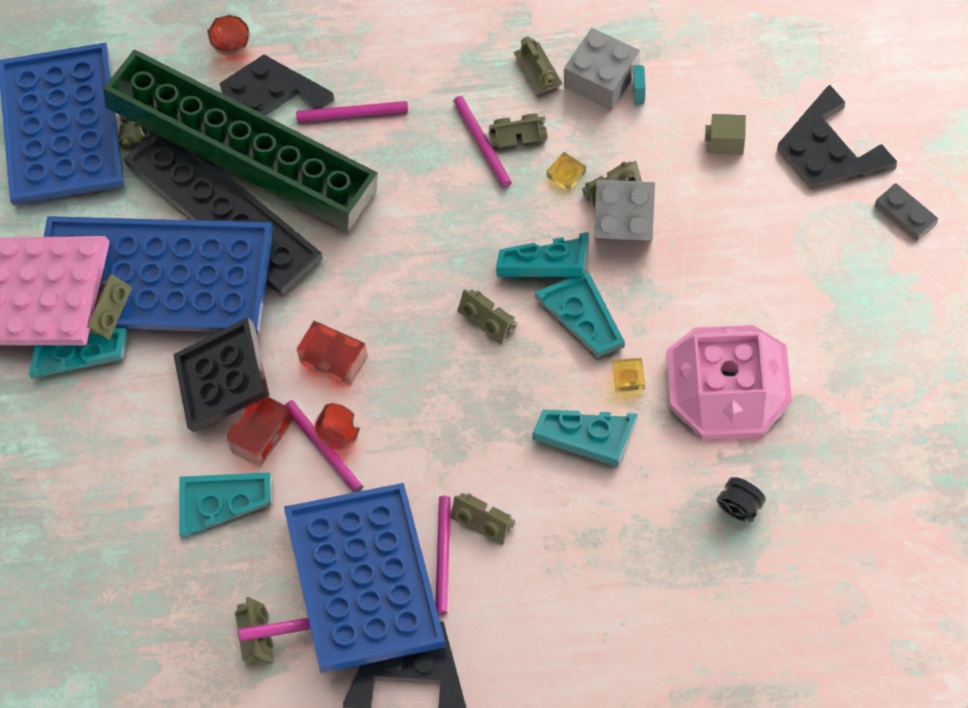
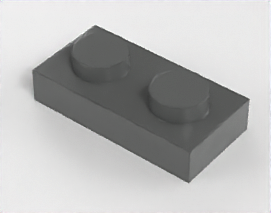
M897 183L893 184L875 202V206L916 241H919L938 223L939 218Z

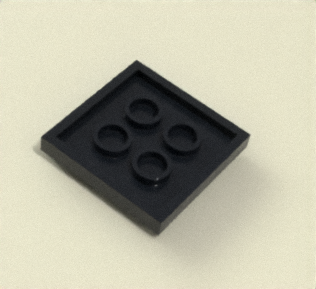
M248 317L173 354L187 428L192 432H196L270 396L254 322Z

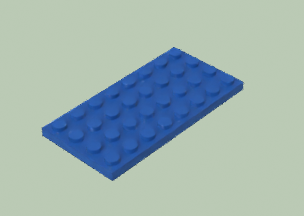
M47 216L44 237L106 236L110 241L98 295L102 288V282L106 281L110 274H113L132 287L115 327L143 330L219 332L248 317L254 322L256 333L259 334L273 234L271 222Z

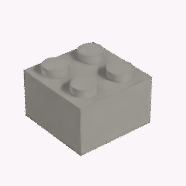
M591 28L564 67V87L613 110L633 80V65H640V50Z
M597 180L594 238L652 241L655 182Z

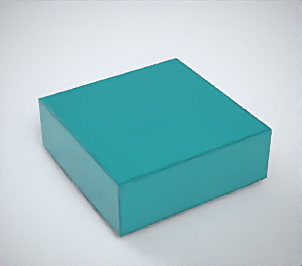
M633 65L634 104H644L646 83L645 67L643 65Z

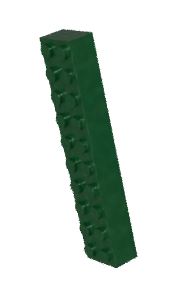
M135 49L103 88L105 108L346 232H349L377 191L378 172Z

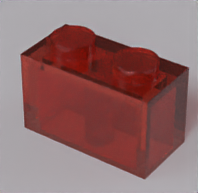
M317 321L312 322L296 348L299 361L305 368L311 371H316L317 369L326 373L335 382L341 383L343 381L352 385L368 358L366 343Z
M270 397L245 407L243 417L238 424L234 423L227 434V442L231 452L261 468L293 422L290 408Z

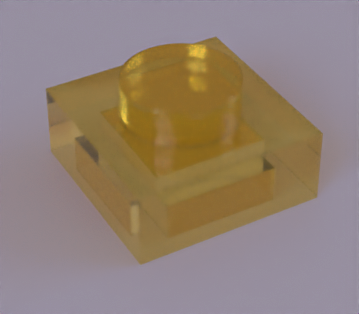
M563 152L546 170V175L552 181L570 191L586 173V166L566 152Z
M642 357L612 360L615 392L645 389Z

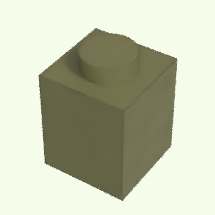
M712 114L711 125H705V142H710V153L744 154L746 115Z

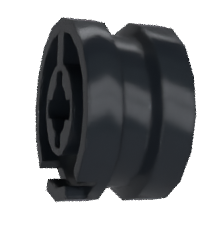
M738 477L729 478L725 484L726 490L720 492L716 502L731 517L745 522L746 519H749L750 523L754 522L758 514L757 509H761L766 502L765 495L759 488Z

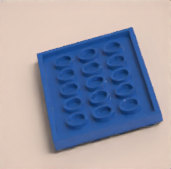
M107 42L0 60V93L9 197L12 205L124 187L116 113L105 108L103 92L104 86L112 78Z
M404 483L284 506L320 673L445 647V639Z

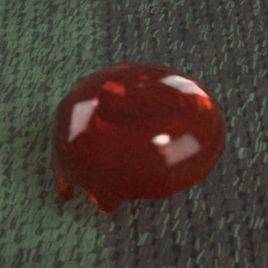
M225 15L217 17L210 28L207 29L210 46L217 53L227 57L241 53L250 40L248 25L237 16Z
M336 403L324 405L316 418L314 426L316 435L322 443L329 448L344 450L353 446L357 441L360 427L355 428L353 425L354 413L345 406Z

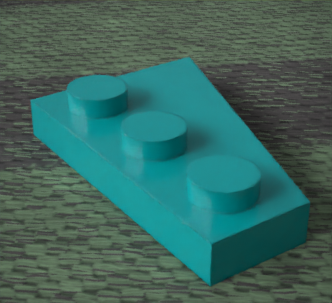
M589 232L580 233L578 239L564 241L563 237L555 238L552 244L543 246L530 243L500 249L496 264L497 277H584L589 247Z
M589 271L584 272V277H571L535 292V298L597 358L625 347V341Z
M115 327L110 340L98 333L96 335L89 333L86 345H35L29 375L33 379L123 360L128 332L126 328Z
M543 409L533 430L532 440L618 467L637 422L638 413H627V416H611V412H599V415H583L579 411Z
M271 473L179 477L180 538L182 539L272 505Z

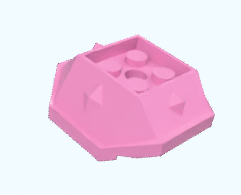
M754 325L693 328L667 349L670 409L684 423L691 427L701 440L762 438L771 428V425L791 404L792 396L787 345ZM729 371L733 372L735 376L727 377L722 373Z

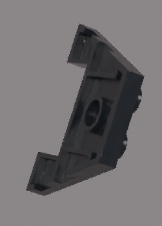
M265 54L219 83L222 94L264 115H267L296 95H299L311 110L322 109L335 100L334 94L330 90Z
M828 85L777 146L780 154L811 190L844 182L846 178L857 175L865 177L873 175L874 171L886 169V171L893 170L898 162L883 144L878 145L860 157H857L825 120L845 108V101L831 85Z
M440 621L445 639L444 648L360 665L344 699L343 708H373L375 681L440 684L438 708H466L444 621Z

